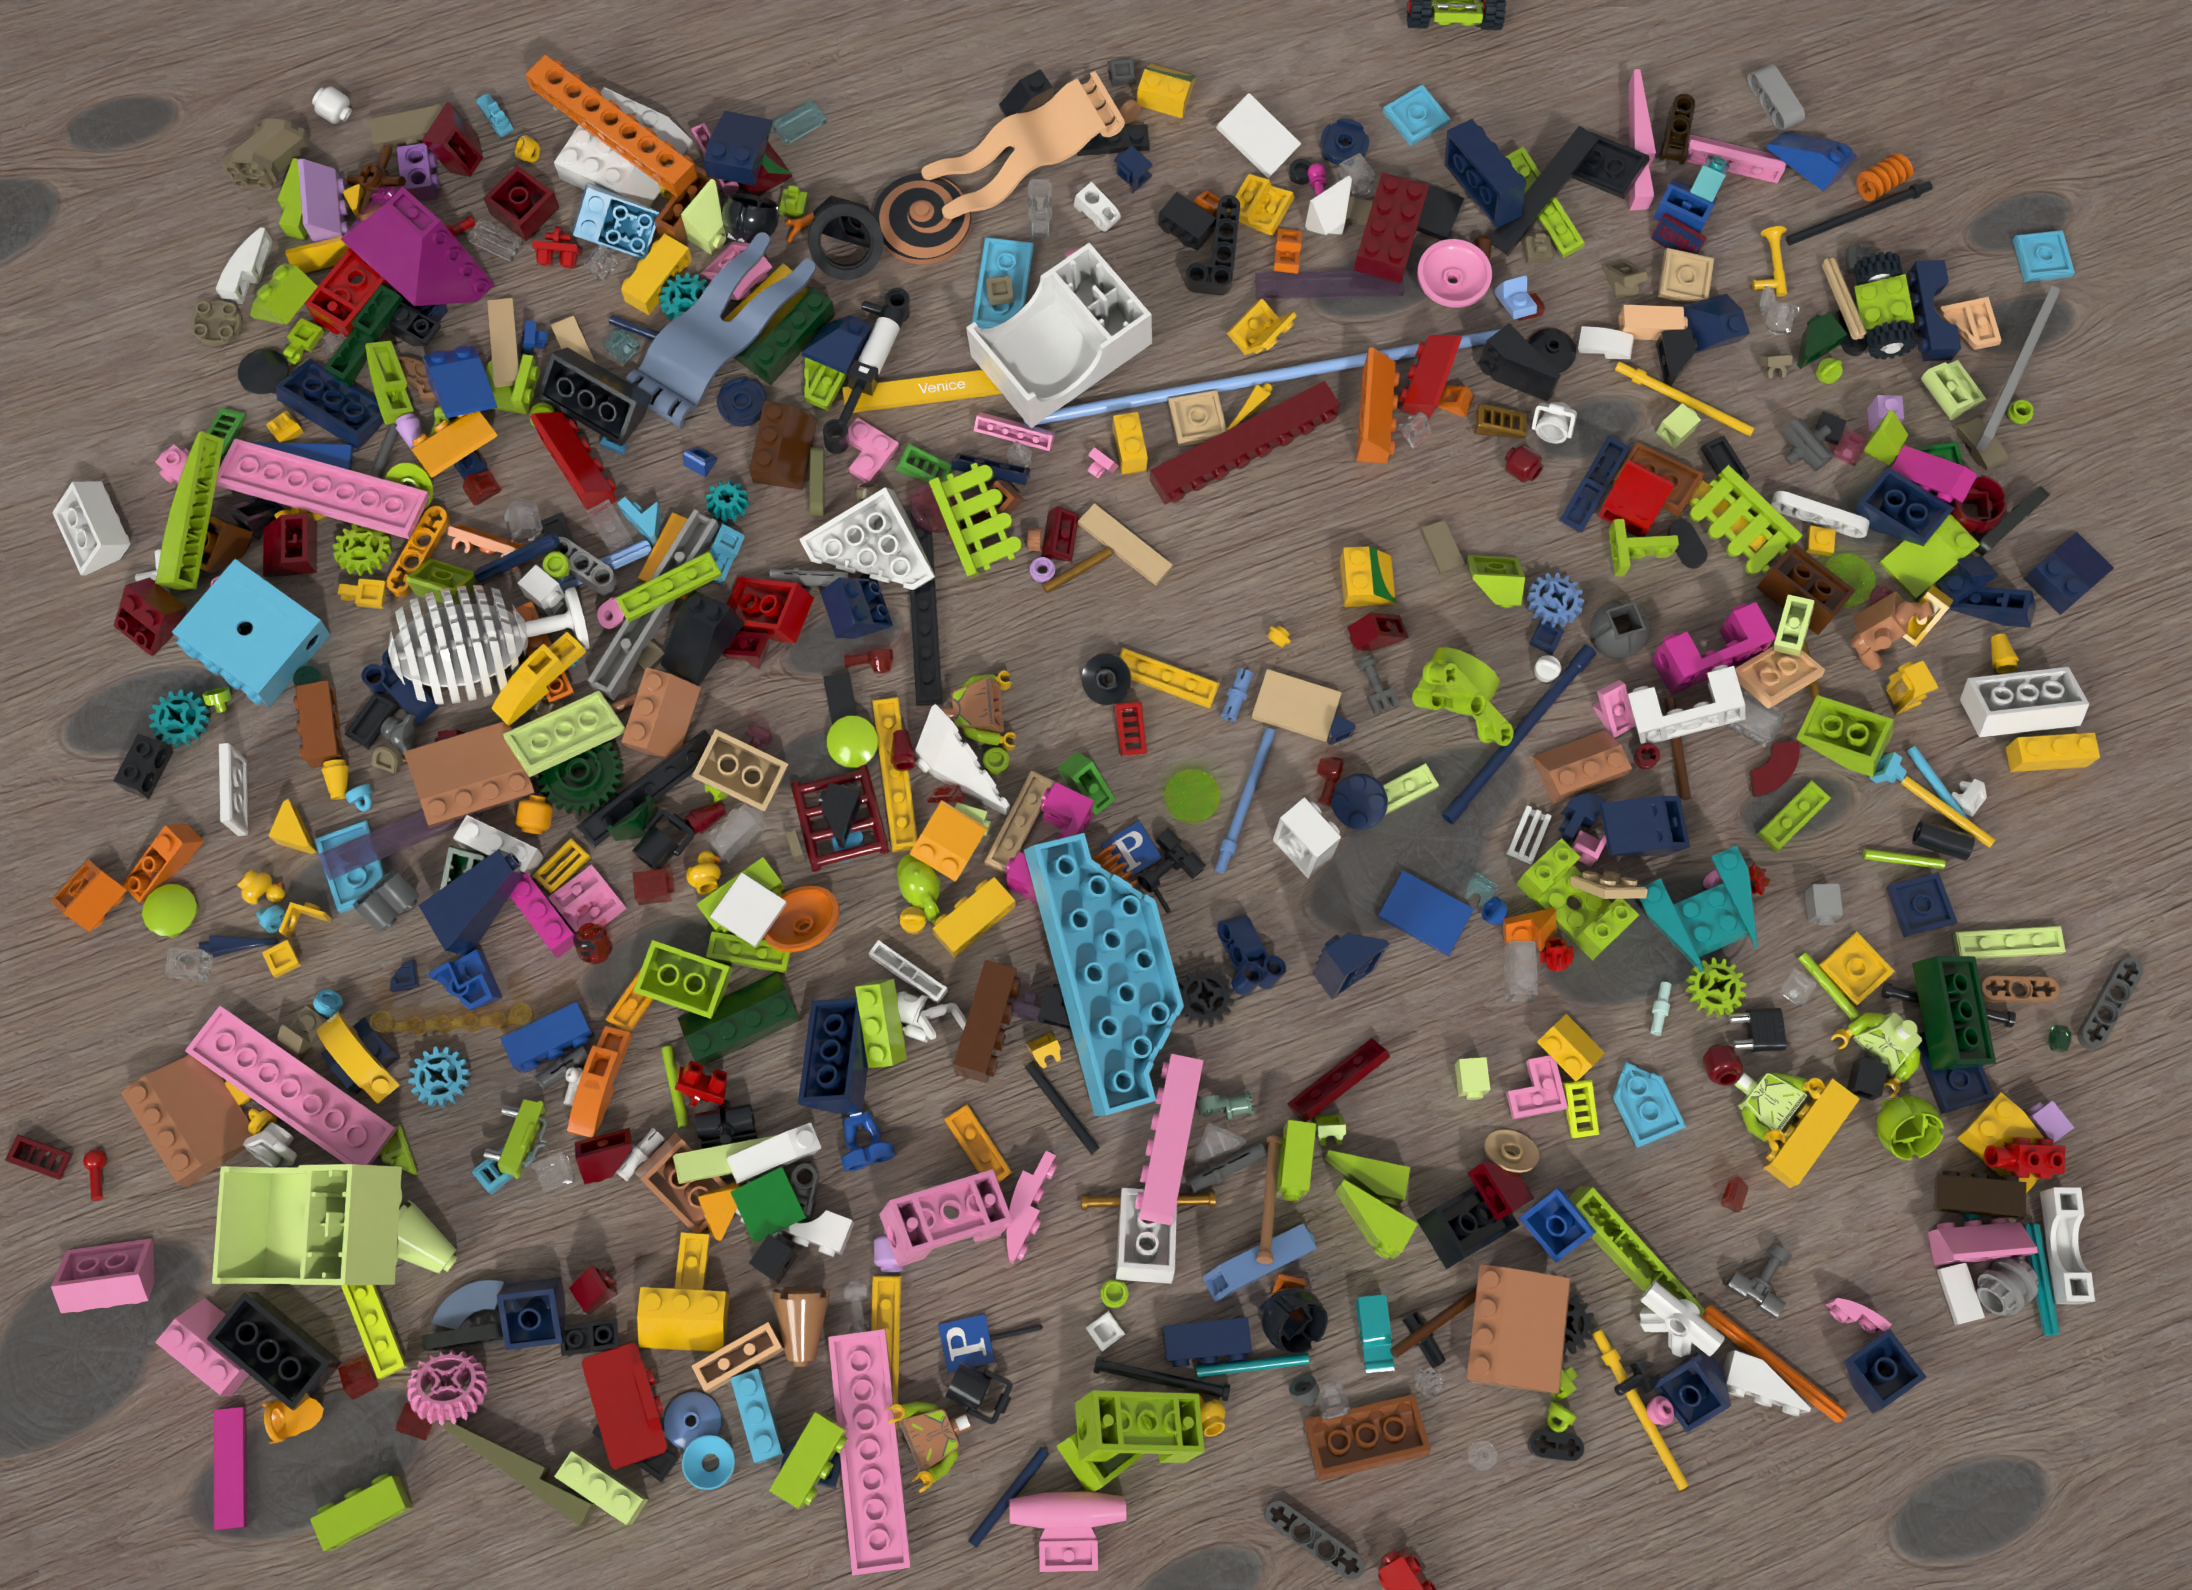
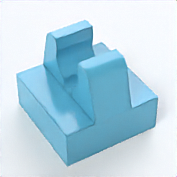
M1895 752L1883 755L1874 776H1869V779L1875 783L1885 781L1894 783L1896 778L1903 781L1907 771L1900 765L1902 757Z

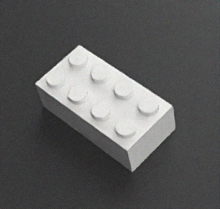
M2069 667L1967 678L1960 698L1979 737L2081 726L2089 707V702Z

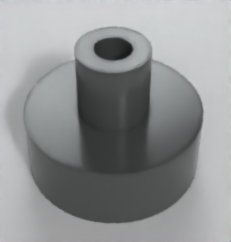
M1305 1375L1291 1383L1289 1392L1296 1403L1312 1406L1316 1403L1315 1398L1319 1395L1320 1388L1313 1376Z

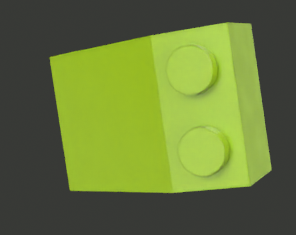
M291 264L280 265L276 268L271 281L258 290V296L253 301L250 312L252 318L287 325L318 286L296 265Z
M1950 514L1925 546L1904 540L1882 559L1879 564L1915 600L1927 591L1931 585H1934L1958 566V559L1968 558L1980 544Z
M1817 695L1797 735V740L1849 770L1873 777L1893 735L1894 719Z
M1344 1179L1336 1188L1335 1193L1369 1245L1375 1248L1374 1252L1384 1259L1388 1260L1389 1257L1395 1259L1403 1252L1418 1223Z
M1142 1415V1426L1147 1430H1151L1152 1422L1150 1418ZM1077 1431L1056 1446L1084 1489L1095 1492L1105 1486L1145 1455L1141 1453H1119L1106 1462L1079 1461Z

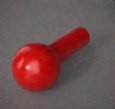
M99 1149L88 1151L83 1158L85 1168L90 1171L92 1201L103 1199L102 1169L107 1163V1156Z

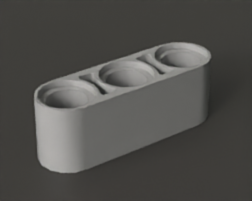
M1769 64L1748 74L1747 80L1751 91L1777 130L1783 131L1804 121L1805 112L1801 103L1774 64Z
M558 537L560 545L550 550L549 553L559 552L563 549L568 550L565 556L570 560V575L603 596L611 595L616 591L618 582L608 565L567 538ZM583 563L589 564L588 567L583 570L578 569V567ZM610 577L606 583H598L601 578Z

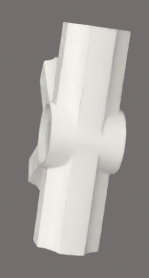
M1656 1281L1650 1284L1640 1298V1301L1647 1306L1640 1312L1641 1327L1644 1332H1668V1347L1671 1348L1673 1355L1679 1357L1691 1355L1696 1345L1710 1357L1725 1339L1720 1332L1699 1316L1700 1311L1694 1303L1686 1299L1678 1300Z

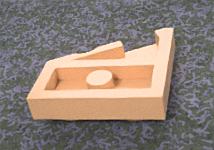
M1989 297L1940 307L1939 314L1948 323L1957 326L1958 334L1974 350L2000 345L2002 340Z

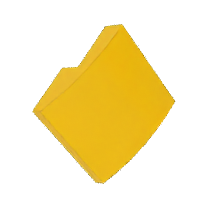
M1248 174L1235 196L1240 202L1239 222L1273 236L1294 200L1293 192L1271 186L1269 179ZM1228 208L1227 214L1229 216L1231 214V209Z

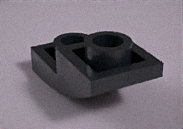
M617 1319L564 1326V1341L561 1343L562 1357L619 1348Z

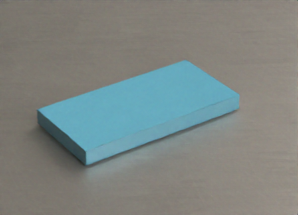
M985 237L972 323L975 322L978 328L989 329L996 327L1012 318L1025 306L1034 243ZM1010 276L1014 303L989 306L986 279Z

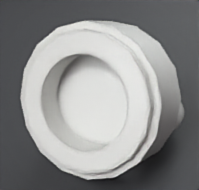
M1542 656L1534 665V674L1542 682L1548 683L1556 680L1561 672L1560 662L1553 656Z

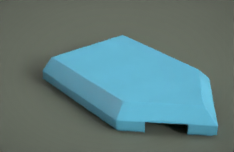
M1625 1062L1612 1098L1636 1148L1686 1128L1663 1077Z

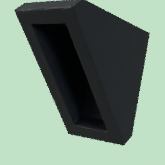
M259 497L228 508L229 514L238 525L252 531V535L257 539L263 536V528L276 519L275 514L284 510L276 502Z

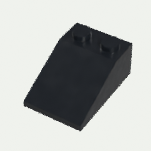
M1510 323L1486 341L1478 363L1483 373L1488 376L1490 375L1494 381L1544 401L1551 399L1561 377Z
M694 590L678 612L661 666L700 685L745 623L730 606Z
M1476 1186L1438 1206L1417 1220L1446 1269L1520 1226L1512 1213L1497 1221Z

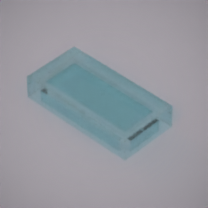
M811 100L774 121L772 126L786 146L827 123L814 100Z

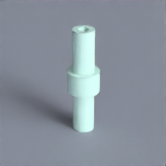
M1661 982L1658 998L1653 1004L1652 1013L1654 1017L1650 1032L1653 1035L1660 1036L1662 1034L1664 1019L1669 1014L1670 1004L1668 1000L1672 986L1669 982Z

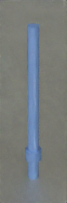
M1271 728L1265 729L1227 837L1222 840L1219 848L1221 853L1215 867V871L1225 874L1230 857L1234 856L1238 846L1236 841L1276 733Z

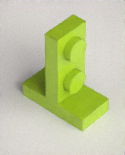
M1614 519L1608 529L1615 577L1626 575L1631 567L1630 557L1631 559H1642L1646 556L1666 558L1673 555L1679 545L1678 535L1627 538L1624 519Z

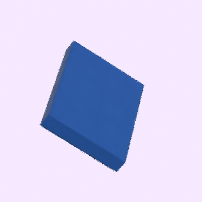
M1403 870L1377 918L1449 956L1474 908Z

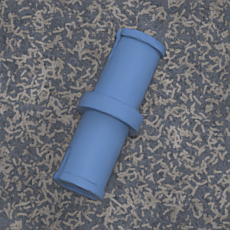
M1238 668L1232 688H1229L1227 691L1228 699L1220 715L1221 718L1227 721L1231 718L1230 722L1237 721L1243 702H1246L1248 697L1246 692L1254 675L1253 672L1247 669L1244 673V668Z

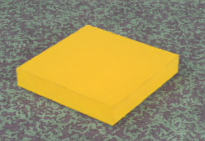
M1857 931L1818 965L1854 1007L1861 1003L1895 972Z

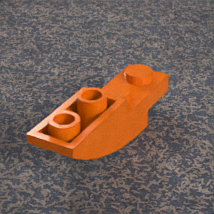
M532 601L516 608L525 622L540 619ZM548 633L528 637L526 653L529 657L543 643L550 647L552 642ZM565 671L546 686L550 691L546 694L550 704L574 693Z
M605 1026L597 1046L592 1045L575 1094L567 1129L568 1133L585 1138L596 1137L615 1091L613 1083L632 1040L631 1032Z

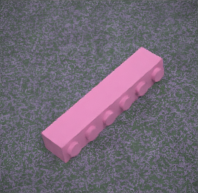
M1171 1054L1169 1063H1163L1161 1078L1166 1080L1164 1088H1158L1155 1104H1160L1161 1106L1159 1114L1154 1113L1150 1129L1156 1131L1154 1140L1148 1139L1145 1155L1151 1157L1149 1166L1143 1165L1140 1182H1144L1145 1187L1144 1192H1138L1135 1208L1140 1209L1138 1219L1172 1226L1203 1060Z

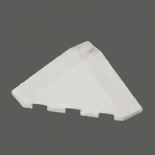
M886 487L799 539L811 562L819 564L823 562L836 565V569L854 574L858 571L870 575L869 578L887 583L893 581L904 584L903 587L912 590L935 578V574L894 490Z
M936 704L933 705L915 750L916 764L924 773L929 771L940 781L1007 816L1010 812V804L1005 797L1000 798L998 796L997 785L988 772L979 769L981 766L977 761V756L968 743L965 742L963 744L961 742L962 738L955 724Z

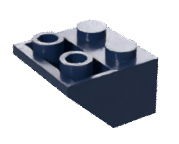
M839 577L820 592L836 638L856 639L893 626L877 580Z

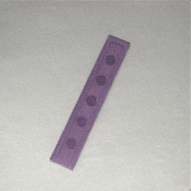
M1356 271L1298 272V274L1286 272L1255 273L1256 299L1403 296L1404 294L1403 278L1401 283Z
M422 810L318 855L329 880H332L458 827L462 824L464 818L429 828ZM482 812L470 815L474 819L484 816Z

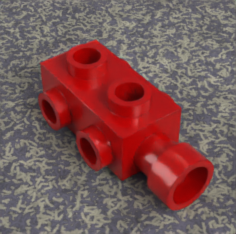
M2013 1137V1143L2005 1142L2004 1147L1989 1145L1985 1149L1984 1160L1988 1167L2004 1168L2005 1171H2011L2012 1176L2018 1178H2030V1173H2034L2036 1178L2052 1179V1174H2065L2066 1146L2054 1145V1139L2036 1138V1143H2031L2030 1138Z

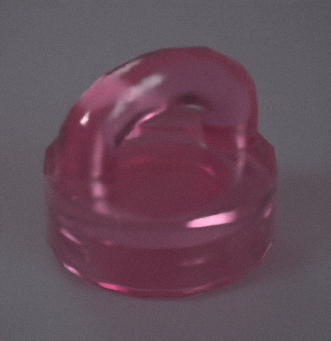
M753 724L749 725L745 732L747 736L752 738L749 745L757 748L760 743L769 745L772 739V735L769 732Z

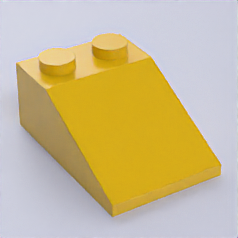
M2000 1092L1983 1108L1957 1139L1985 1163L1984 1152L1989 1145L2004 1147L2005 1142L2013 1143V1137L2030 1138L2031 1143H2036V1138L2044 1137L2025 1112ZM1991 1168L2000 1176H2012V1172L2005 1171L2004 1168ZM2030 1173V1178H2019V1182H2026L2027 1194L2040 1178H2036L2034 1173Z

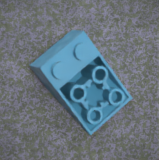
M586 182L572 229L573 236L645 259L656 228L654 220L660 212L611 190Z

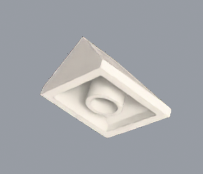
M1349 175L1310 200L1305 224L1307 230L1324 235L1328 233L1342 235L1352 178Z

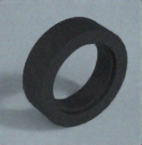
M838 201L825 206L814 216L808 230V246L811 257L820 270L833 278L852 280L866 275L877 265L883 251V234L877 219L867 208L851 201ZM837 217H854L861 221L869 231V249L865 256L856 263L847 265L836 263L826 256L821 247L823 229L831 220Z

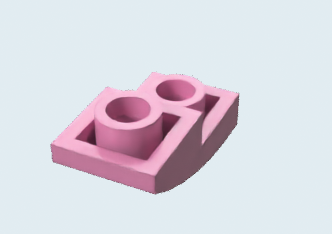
M1834 1298L1825 1303L1831 1309L1830 1314L1836 1320L1847 1324L1859 1320V1325L1870 1334H1882L1892 1325L1875 1311L1850 1300Z

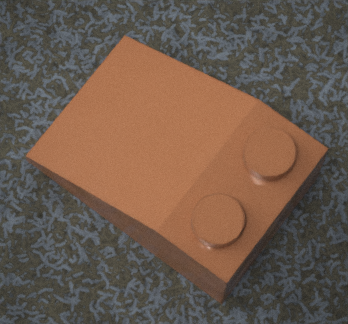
M674 1133L634 1173L693 1233L700 1234L707 1227V1223L698 1196L727 1184L719 1176L679 1184L673 1156L693 1150Z

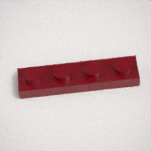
M1371 1038L1288 1102L1290 1110L1303 1122H1308L1389 1059L1390 1055L1387 1049Z

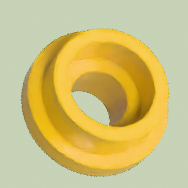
M1280 625L1276 628L1270 626V632L1266 636L1280 648L1291 643L1288 639L1290 636L1288 631Z

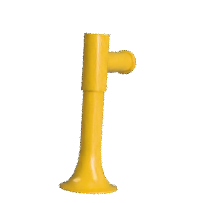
M1774 226L1761 232L1760 235L1766 237L1770 243L1774 279H1754L1752 281L1753 291L1775 288L1777 297H1783L1788 294L1780 248L1781 236L1786 232L1787 228Z

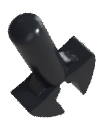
M1638 1361L1630 1364L1634 1375L1614 1387L1615 1393L1618 1396H1622L1638 1386H1642L1645 1393L1653 1391L1657 1386L1660 1374L1654 1375L1651 1378L1644 1377L1646 1369L1653 1366L1654 1363Z

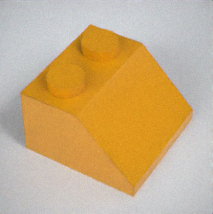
M941 800L910 855L950 879L957 881L988 827Z

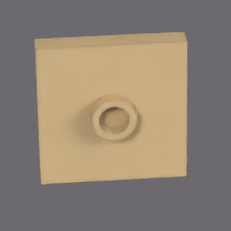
M1667 248L1664 251L1658 297L1688 304L1708 299L1714 258Z
M1218 390L1168 398L1178 447L1204 443L1227 431Z

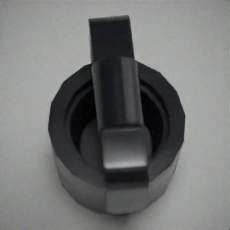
M662 809L645 827V836L632 852L643 863L659 873L673 855L678 857L694 839L695 834L687 826L688 822L674 813L672 815L667 810ZM663 816L680 831L688 834L680 845L655 827Z
M961 1362L945 1397L968 1407L966 1410L968 1414L989 1424H995L1000 1414H1005L1011 1397L1009 1394L1013 1388V1383L1009 1379L988 1369H985L984 1373ZM993 1378L1007 1386L996 1403L993 1417L990 1418L977 1410Z

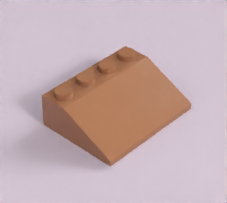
M503 721L404 752L429 828L534 795L529 776L504 740L503 734L512 730L511 725L508 726Z
M191 1055L143 1076L120 1091L176 1183L186 1187L191 1186L246 1149L243 1145L244 1141L253 1136L248 1130L251 1121L224 1084L226 1082L224 1078Z
M1479 1264L1467 1379L1478 1384L1559 1394L1571 1279L1507 1267Z

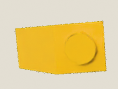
M1933 585L1917 603L1923 604L1928 602L1934 614L1921 621L1918 620L1917 616L1913 615L1909 621L1907 633L1902 636L1915 647L1953 602V599Z

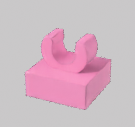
M1095 447L1088 455L1095 460L1089 467L1088 472L1098 479L1102 476L1105 469L1113 474L1119 466Z

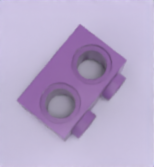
M424 143L397 147L399 174L406 179V184L403 187L418 201L437 199L436 189L440 188L437 173H434V167H437L436 156L430 152Z

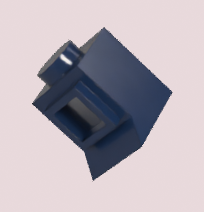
M1130 146L1126 151H1121L1115 157L1114 162L1117 164V175L1128 185H1132V194L1152 177L1148 170L1153 164L1133 146Z

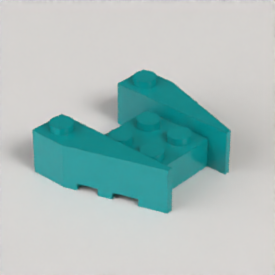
M1737 845L1711 856L1722 884L1673 905L1660 878L1644 885L1643 887L1648 889L1647 898H1639L1649 921L1658 928L1667 940L1700 973L1704 970L1699 957L1749 936L1754 948H1759L1749 869Z

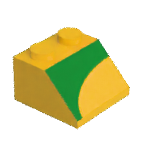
M1149 64L1144 69L1138 86L1137 103L1143 108L1183 118L1196 76Z
M1372 547L1343 548L1340 557L1344 607L1395 605L1391 555Z

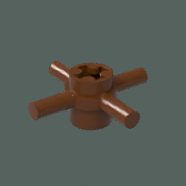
M383 145L376 165L369 163L360 170L358 175H348L346 178L349 185L360 184L366 191L359 210L360 214L373 200L370 195L378 187L404 186L406 184V179L403 176H390L386 170L393 148Z

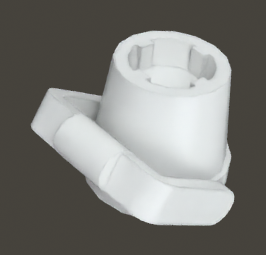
M1541 402L1535 409L1532 430H1536V434L1546 442L1562 443L1566 438H1572L1577 412L1562 402H1551L1550 404ZM1540 410H1543L1545 412L1542 418L1539 419Z
M272 1122L262 1132L247 1138L243 1143L253 1156L272 1168L292 1166L297 1157V1154L289 1148L294 1137Z

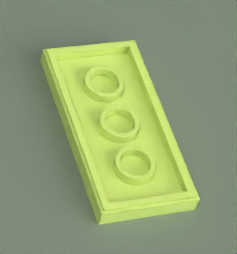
M599 690L508 731L503 736L527 775L531 777L624 734L625 727Z

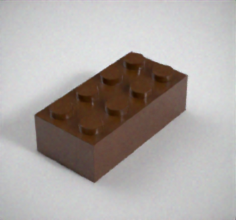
M989 960L984 961L953 1064L956 1075L984 1083L988 1082L989 1076H995L998 1066V1056L995 1055L997 1050L1002 1051L1006 1038L1005 1030L1003 1029L1004 1024L1010 1025L1013 1015V1004L1011 1001L1012 998H1018L1021 987V978L1017 977V968Z

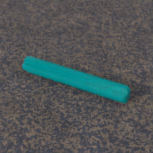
M2037 1223L2025 1224L2023 1227L2038 1253L2028 1255L2030 1266L2035 1271L2039 1281L2037 1284L2038 1293L2036 1300L2042 1332L2045 1336L2058 1335L2060 1329L2040 1225Z

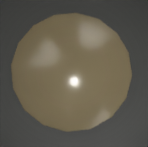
M211 300L200 301L196 304L190 324L191 331L196 339L203 344L218 346L232 341L239 334L242 321L241 315L233 303Z

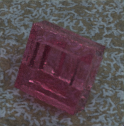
M1845 431L1833 451L1834 457L1855 466L1868 442L1862 440L1863 436L1855 432L1850 434Z

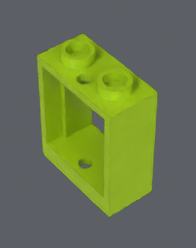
M1288 1120L1283 1128L1276 1194L1283 1195V1200L1299 1201V1198H1304L1309 1192L1316 1123Z

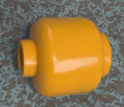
M530 795L529 800L519 802L516 825L521 827V832L542 835L543 831L550 829L553 807L545 803V797Z

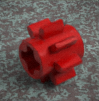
M1753 863L1751 867H1748L1752 895L1758 893L1762 896L1765 891L1764 886L1769 885L1770 879L1765 878L1766 868L1761 869Z
M1562 938L1547 940L1546 947L1540 952V962L1547 963V968L1552 971L1565 970L1568 965L1572 964V959L1574 958L1573 946H1567V942Z

